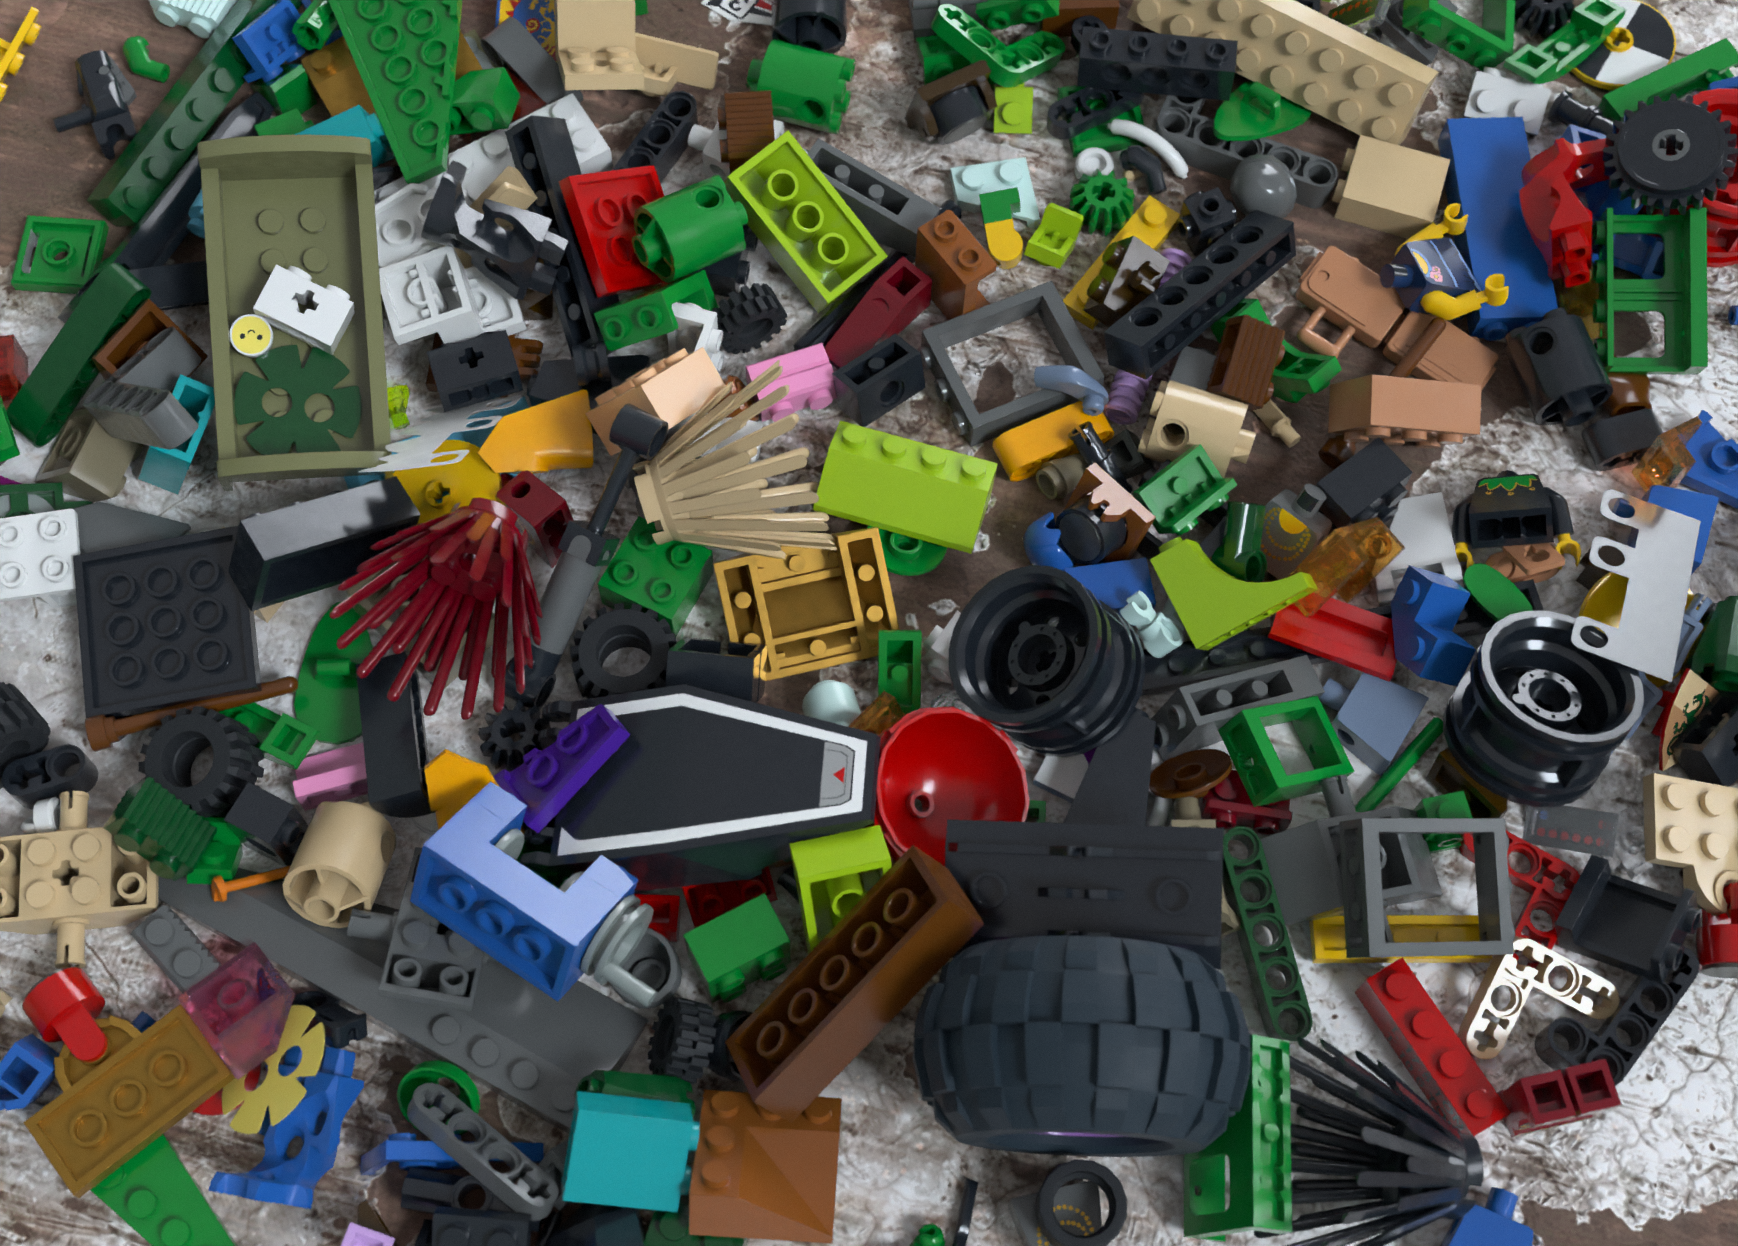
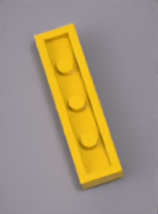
M1149 195L1110 244L1135 236L1157 251L1177 227V219L1180 214ZM1105 250L1063 300L1072 318L1091 330L1100 321L1083 311V308L1089 297L1087 296V289L1091 282L1099 275L1104 264L1102 257Z
M1386 915L1393 940L1396 943L1480 941L1478 915ZM1333 916L1309 921L1312 963H1394L1402 958H1346L1344 916ZM1493 955L1403 957L1406 963H1488L1493 959Z

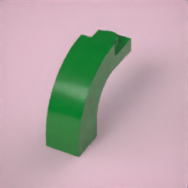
M1244 298L1210 326L1219 344L1224 334L1223 329L1226 327L1225 322L1229 318L1250 315L1251 318H1257L1258 321L1271 324L1258 299ZM1283 339L1282 345L1285 347V353L1280 364L1274 368L1271 379L1274 385L1272 395L1281 400L1296 404L1307 393L1315 394L1327 388L1330 380L1342 368L1336 356L1304 353Z

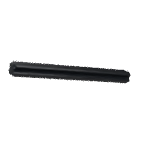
M947 200L939 207L941 208L939 215L947 210H952L959 220L961 219L962 209L953 200ZM894 249L885 260L869 272L794 343L793 351L823 343L825 347L873 284L903 256L912 264L915 262L916 256L913 257Z

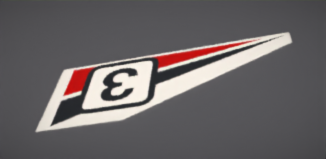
M703 0L701 4L728 20L772 26L771 3L766 0Z

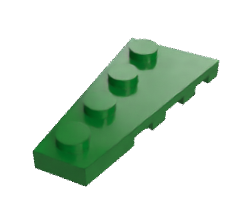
M164 1133L91 1189L99 1199L152 1246H238L218 1214L213 1211L204 1197L200 1186L190 1175L179 1158L180 1155Z

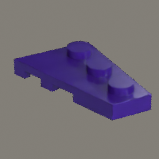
M600 703L559 731L556 742L543 751L534 748L523 756L525 763L512 772L503 769L493 777L501 789L513 794L519 801L527 805L523 821L528 827L539 833L631 734L613 712Z

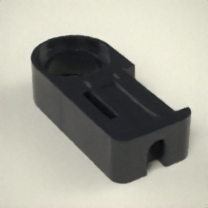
M302 992L288 1000V1006L303 1005L310 1007L316 1012L304 1034L322 1022L325 1044L332 1048L341 1049L348 1046L349 1041L352 1039L359 1041L368 1036L366 1013L358 1015L340 1006L339 1000L323 992Z

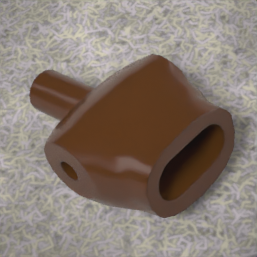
M1606 372L1613 386V393L1601 407L1610 417L1642 409H1652L1650 403V380L1647 375Z

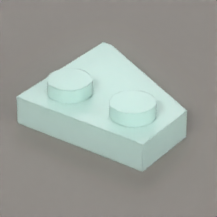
M1026 157L950 168V180L955 202L962 210L972 213L981 212L979 194L1018 187L1020 212L1013 213L1012 218L1027 221V227L1033 229L1039 227L1040 215Z

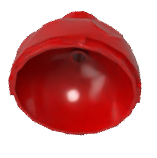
M950 706L915 710L901 717L895 724L885 729L879 735L881 740L874 823L863 828L880 825L892 866L912 845L945 866L947 820L1026 822L1030 803L1026 773L1016 754L1018 751L1017 747L1003 729L998 731L986 719ZM915 798L922 804L921 812L915 808Z

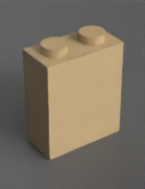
M1360 135L1355 149L1347 148L1341 170L1347 172L1345 180L1338 179L1332 201L1338 203L1334 218L1409 239L1434 222L1450 159Z

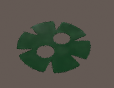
M296 344L286 345L269 350L256 358V363L269 381L249 372L242 374L235 392V416L239 425L264 421L262 425L246 438L249 444L260 454H288L293 442H295L297 453L341 451V448L328 429L345 437L353 438L361 418V395L358 386L333 389L335 385L350 373V370L335 356L313 347L305 367L301 368L298 346ZM281 388L290 394L292 407L286 415L274 417L265 412L262 407V398L268 390ZM313 394H325L332 399L335 410L329 420L315 422L306 415L304 409L305 402Z

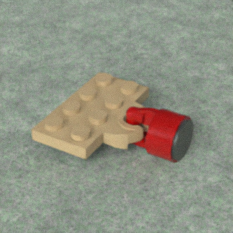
M1657 773L1644 776L1645 862L1683 868L1684 890L1689 888L1696 891L1697 903L1702 907V927L1696 930V957L1699 961V970L1707 976L1738 978V788Z

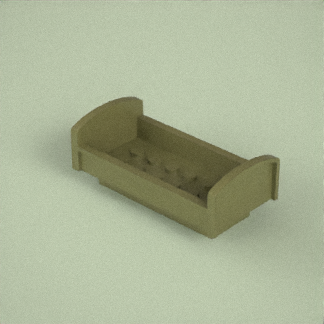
M264 135L225 138L197 143L202 181L218 444L217 478L224 491H233L232 482L385 474V479L393 477V471L358 472L388 463L378 459L392 455V452L385 448L386 445L391 444L370 139L337 135ZM276 264L285 269H288L289 266L297 267L312 277L311 282L325 289L328 284L336 286L350 295L349 300L354 302L355 313L333 353V356L338 358L350 370V373L335 385L333 389L358 386L362 410L360 422L353 438L345 437L328 429L341 448V451L297 453L295 442H293L288 454L262 455L249 444L246 438L262 425L264 421L243 425L237 424L234 399L242 374L249 372L266 381H269V379L256 363V358L258 357H246L233 347L230 340V329L234 321L246 314H255L253 307ZM311 300L306 305L298 303L300 313L304 314L307 309L315 311L313 301ZM271 326L274 340L269 350L296 344L299 350L301 368H304L314 346ZM273 388L264 394L262 407L267 414L281 417L290 411L292 398L284 389ZM317 393L311 395L306 400L304 409L306 415L311 420L324 422L332 417L335 406L329 396Z

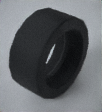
M1074 1159L1058 1165L1046 1176L1036 1197L1035 1216L1042 1234L1053 1246H1107L1121 1232L1127 1218V1196L1121 1181L1109 1168L1093 1160ZM1074 1179H1087L1097 1184L1105 1193L1109 1203V1214L1105 1224L1097 1232L1087 1236L1074 1235L1066 1231L1057 1222L1053 1211L1054 1197L1058 1189L1066 1182Z

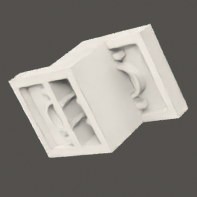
M445 246L379 269L381 295L393 337L398 345L438 332L445 344L474 339L485 332L496 333L506 330L507 335L510 336L527 330L518 299L513 298L500 286L484 276L475 266L464 269L454 247Z

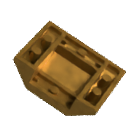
M878 527L832 533L831 535L835 538L833 543L837 550L779 545L781 550L787 555L786 559L744 553L713 563L730 641L768 645L765 681L878 656L879 630H900Z

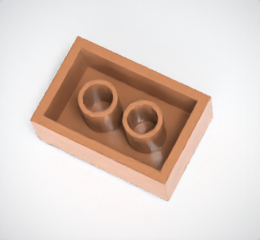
M1373 374L1330 384L1328 433L1344 434V441L1368 442L1369 438L1378 437L1386 445H1404L1405 441H1415V447L1440 448V444H1463V437L1480 435L1482 385Z

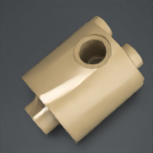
M1162 380L1149 413L1157 418H1149L1137 452L1145 454L1144 457L1164 463L1167 459L1174 461L1193 445L1201 444L1224 478L1230 459L1246 464L1256 436L1255 432L1241 428L1248 404L1173 380L1169 382Z
M326 801L318 805L283 882L284 897L294 911L304 919L320 926L344 928L349 925L353 907L364 911L371 910L396 848V834L389 821L384 818L385 814L376 811L369 802L359 804L346 801L334 803Z

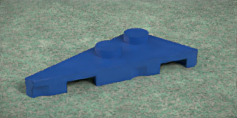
M413 1133L388 1135V1140L362 1155L360 1162V1175H376V1171L390 1162L398 1161L399 1170L406 1172L409 1171L410 1167L428 1171L465 1169L433 1141H417V1135ZM454 1134L457 1137V1139L462 1141L461 1135ZM510 1142L534 1163H540L543 1160V1143ZM491 1159L488 1161L491 1163H506L500 1159Z

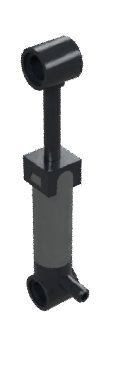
M630 403L626 404L619 411L612 424L609 440L618 445L622 450L590 522L585 520L569 521L558 545V549L562 550L539 602L543 619L537 616L541 634L539 646L533 641L529 624L533 668H529L527 664L524 666L525 689L522 695L516 690L514 657L506 665L505 696L516 702L518 699L523 701L524 706L528 708L535 705L541 709L552 693L556 682V674L554 673L602 566H609L621 538L605 531V528L637 457H642L648 461L652 460L666 439L669 428L668 423Z

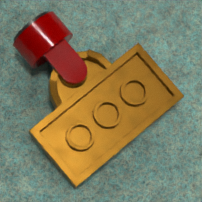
M65 967L39 980L28 991L22 1004L24 1013L44 1041L49 1043L64 1041L59 1056L54 1057L55 1077L63 1093L23 1123L72 1195L80 1198L236 1077L186 1008L181 1004L144 1032L139 1031L130 1022L111 1015L109 1018L96 1019L105 1006V999L82 968Z

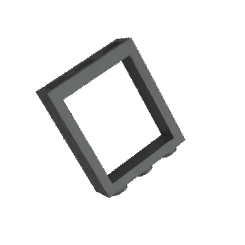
M1052 281L922 330L921 347L917 349L921 353L922 366L926 371L929 369L932 371L936 379L934 381L936 393L942 403L948 402L953 412L951 413L953 426L958 430L960 436L965 435L970 447L998 437L1010 429L1080 400L1067 393L1044 388L979 414L945 350L947 347L1038 313L1065 364L1081 369L1103 386L1105 376Z
M1360 818L1339 822L1346 958L1514 954L1515 928L1511 919L1510 896L1512 893V883L1508 874L1507 851L1509 848V838L1505 829V819ZM1379 834H1473L1480 941L1385 943Z

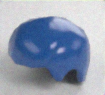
M1048 512L1028 526L1023 536V546L1027 558L1032 565L1051 566L1064 571L1065 568L1074 567V562L1071 561L1058 542L1061 531L1055 529L1056 522L1053 512Z

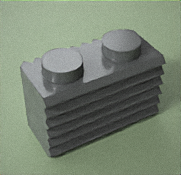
M169 906L158 908L131 933V936L184 996L198 1008L207 1004L232 982V975Z

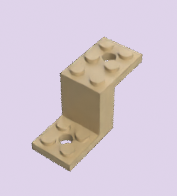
M554 0L555 57L565 90L644 89V72L635 52V0Z

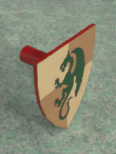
M1686 668L1675 692L1672 693L1661 689L1663 696L1656 704L1664 707L1651 732L1652 735L1660 739L1659 770L1661 771L1679 762L1670 746L1719 693L1688 668Z

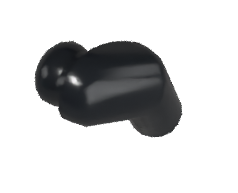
M1131 145L1120 153L1119 162L1123 169L1132 170L1135 168L1144 174L1148 195H1157L1167 191L1161 162L1157 156L1140 145Z

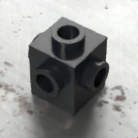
M1219 188L1207 192L1198 191L1191 194L1186 200H1183L1181 212L1177 219V227L1194 256L1201 254L1234 227L1237 219L1236 210L1230 200H1225Z

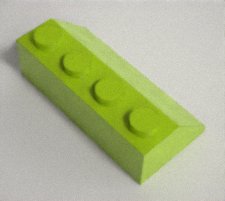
M789 130L727 176L724 181L726 190L733 202L739 201L744 206L748 216L747 225L818 314L888 257Z
M840 420L828 449L817 490L819 500L817 503H814L813 510L972 554L991 498L998 463Z

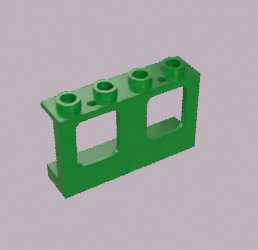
M1607 208L1598 218V221H1594L1592 228L1593 245H1598V260H1594L1592 281L1593 284H1599V299L1594 300L1592 308L1593 323H1599V338L1594 339L1593 345L1605 371L1657 375H1698L1708 367L1707 208L1699 210L1689 208L1685 215H1668V217L1663 215H1613V208ZM1613 234L1660 235L1664 242L1663 277L1660 279H1614ZM1614 312L1661 313L1664 317L1663 356L1658 358L1614 357Z
M1250 1034L1251 1071L1240 1112H1235L1234 1116L1228 1117L1226 1131L1204 1150L1184 1154V1237L1225 1242V1235L1254 1230L1276 1234L1292 1232L1289 1041ZM1225 1155L1229 1157L1230 1202L1226 1211ZM1195 1186L1198 1189L1197 1195L1195 1194Z

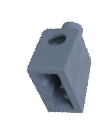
M1364 672L1352 690L1329 678L1323 687L1325 693L1319 697L1320 702L1338 712L1332 722V726L1340 743L1380 776L1392 761L1429 699L1421 693Z

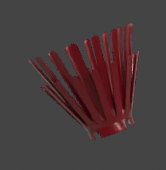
M472 498L469 506H462L460 508L459 502L447 514L396 532V535L372 545L370 549L380 550L407 539L361 563L356 569V572L359 573L344 581L337 590H348L393 562H397L333 608L330 613V618L332 619L340 617L425 558L337 640V648H346L368 627L371 629L380 627L428 579L357 668V676L363 679L370 674L391 646L395 654H401L433 610L387 692V698L392 702L400 698L438 630L423 665L425 671L432 672L436 669L442 656L423 708V712L427 716H432L437 711L471 613L470 626L458 671L459 679L462 681L467 680L461 707V718L463 720H468L473 714L494 601L495 615L491 674L494 678L493 709L495 712H500L504 707L509 607L512 609L516 690L520 695L523 694L525 689L524 666L527 664L529 668H533L529 624L533 641L538 646L541 643L537 616L542 619L543 616L526 556L528 546L526 528L521 536L519 529L515 526L518 516L503 504L485 498Z

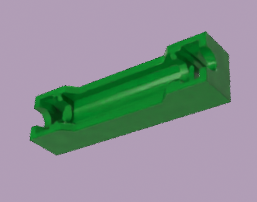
M1724 38L1603 95L1598 107H1600L1604 117L1613 122L1615 120L1623 122L1624 111L1628 109L1636 113L1639 101H1643L1648 106L1653 104L1654 96L1659 95L1662 101H1667L1671 94H1676L1678 100L1695 91H1707L1708 85L1712 82L1734 77L1729 68L1738 67V51L1727 38Z

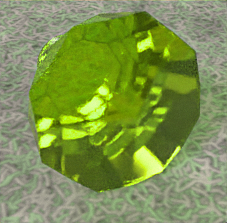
M387 386L389 417L395 430L403 429L410 425L406 414L410 394L408 386Z

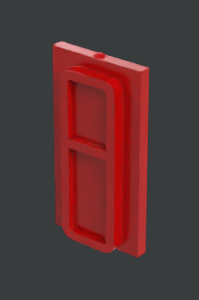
M1313 592L1276 612L1268 635L1270 639L1389 682L1392 679L1397 663L1392 619L1317 592Z

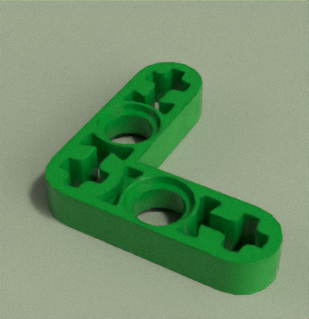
M951 4L940 5L931 22L932 30L972 64L985 60L991 70L989 78L1003 87H1016L1056 67L1065 51L1064 42L1056 35L1046 31L1036 32L1006 46L967 13Z

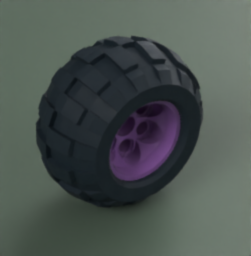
M1020 937L973 945L962 951L941 968L939 982L927 988L916 1018L913 1063L922 1101H927V1104L934 1108L935 1121L960 1143L994 1150L1045 1155L1087 1157L1170 1156L1204 1150L1226 1131L1228 1117L1234 1116L1235 1112H1240L1251 1071L1250 1034L1239 999L1235 994L1227 991L1224 975L1200 955L1192 951L1161 943L1111 937Z

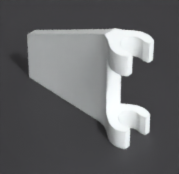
M1442 492L1400 500L1398 511L1395 513L1373 571L1379 605L1391 603L1395 590L1393 579L1404 577L1409 565L1431 572L1442 571V575L1448 576L1462 586V571L1456 555Z

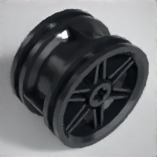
M1029 565L1012 569L988 582L975 593L962 610L953 629L949 645V672L953 687L962 702L981 718L1003 729L1004 732L1027 749L1044 756L1068 757L1079 755L1105 743L1121 729L1132 715L1141 696L1145 678L1144 652L1138 635L1128 621L1104 602L1098 600L1093 592L1070 574L1051 566ZM1059 620L1058 624L1055 627L1050 625L1051 623ZM1018 687L1014 693L1010 694V688Z
M1523 611L1510 614L1496 622L1482 640V644L1474 655L1470 671L1465 674L1458 687L1455 688L1443 714V733L1449 750L1460 767L1475 782L1492 793L1514 803L1532 807H1558L1573 803L1587 794L1609 763L1611 752L1620 746L1641 716L1644 692L1643 683L1637 670L1575 647L1571 642V635L1576 618L1551 611ZM1586 626L1580 631L1581 638L1586 644L1595 648L1607 645L1608 638L1606 634L1595 627Z

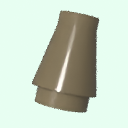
M1080 452L1042 464L1041 469L1036 473V481L1041 492L1047 498L1063 499L1076 488L1086 470L1085 465L1087 464Z

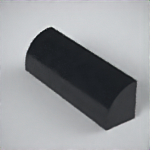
M405 651L401 654L382 657L367 677L362 679L357 676L369 804L382 814L398 818L420 817L435 813V811L431 812L425 777V766L429 763L420 681L416 669L400 698L395 702L387 698V692L408 656ZM357 664V665H356V674H357V668L359 667L360 664Z

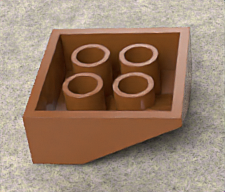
M704 1090L699 1122V1140L695 1151L689 1194V1235L832 1244L842 1098L816 1097L791 1123L754 1103L749 1092Z

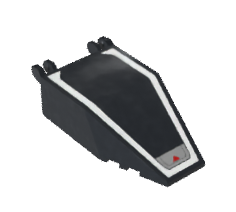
M685 684L578 701L558 700L552 704L548 703V705L543 707L542 718L552 723L569 722V725L601 703L613 712L631 735L558 812L554 828L544 827L539 833L531 828L525 830L524 840L534 845L552 844L551 853L539 851L523 853L520 863L530 870L559 872L569 878L577 872L584 873L602 855L616 865L622 866L631 875L639 879L634 892L752 879L763 874L762 868L780 860L786 863L791 861V843L857 830L874 823L881 738L874 733ZM553 727L539 731L538 742L550 746L556 742L558 733L563 728Z

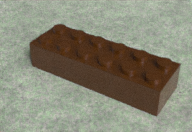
M912 845L725 1041L754 1103L792 1123L984 925V922L948 868Z

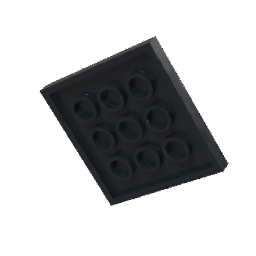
M239 525L73 556L86 718L104 714L106 718L111 716L118 718L182 703L262 691L254 611L249 609L228 573Z

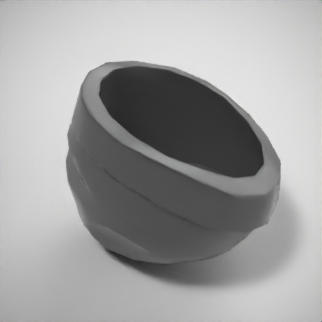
M1251 155L1238 164L1231 177L1230 191L1232 198L1246 217L1254 210H1259L1284 218L1294 208L1297 193L1292 173L1281 160L1273 156Z
M647 928L640 943L622 967L657 991L656 997L648 1007H645L613 984L611 986L626 1003L640 1009L656 1008L662 1005L677 992L681 983L680 959L673 945L663 934Z

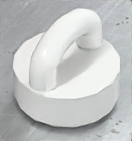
M52 797L37 801L34 805L33 816H30L21 824V831L25 834L59 830V798Z

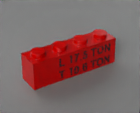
M1403 957L1366 979L1354 992L1434 1110L1450 1124L1463 1127L1464 1129L1460 1131L1461 1133L1474 1135L1475 1137L1511 1113Z

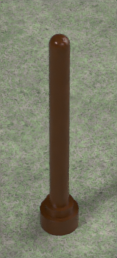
M1437 317L1431 320L1388 376L1407 378L1445 330L1446 322L1444 319ZM1344 434L1336 435L1335 438H1329L1318 452L1319 457L1326 465L1335 470L1354 455L1357 442L1344 441Z
M287 676L261 683L262 691L182 703L117 720L114 716L106 718L104 714L85 718L86 733L92 750L97 752L112 748L114 742L120 741V736L163 726L160 720L167 715L176 718V710L187 708L192 711L194 706H199L219 712L293 693L297 690L299 684L295 677Z

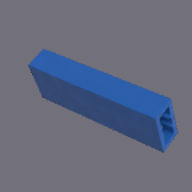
M1523 117L1447 119L1438 139L1440 157L1450 159L1444 181L1448 206L1453 203L1460 204L1459 214L1453 219H1460L1468 215L1465 230L1461 234L1453 235L1454 244L1482 291L1485 290L1486 278L1493 274L1504 275V286L1509 287L1508 299L1503 305L1491 306L1485 302L1480 304L1482 308L1466 314L1469 335L1484 338L1488 341H1496L1505 338L1513 329L1529 327L1542 321V317L1547 312L1558 308L1553 280L1548 276L1547 263L1526 227L1520 206L1519 190L1524 187L1521 171L1530 160Z

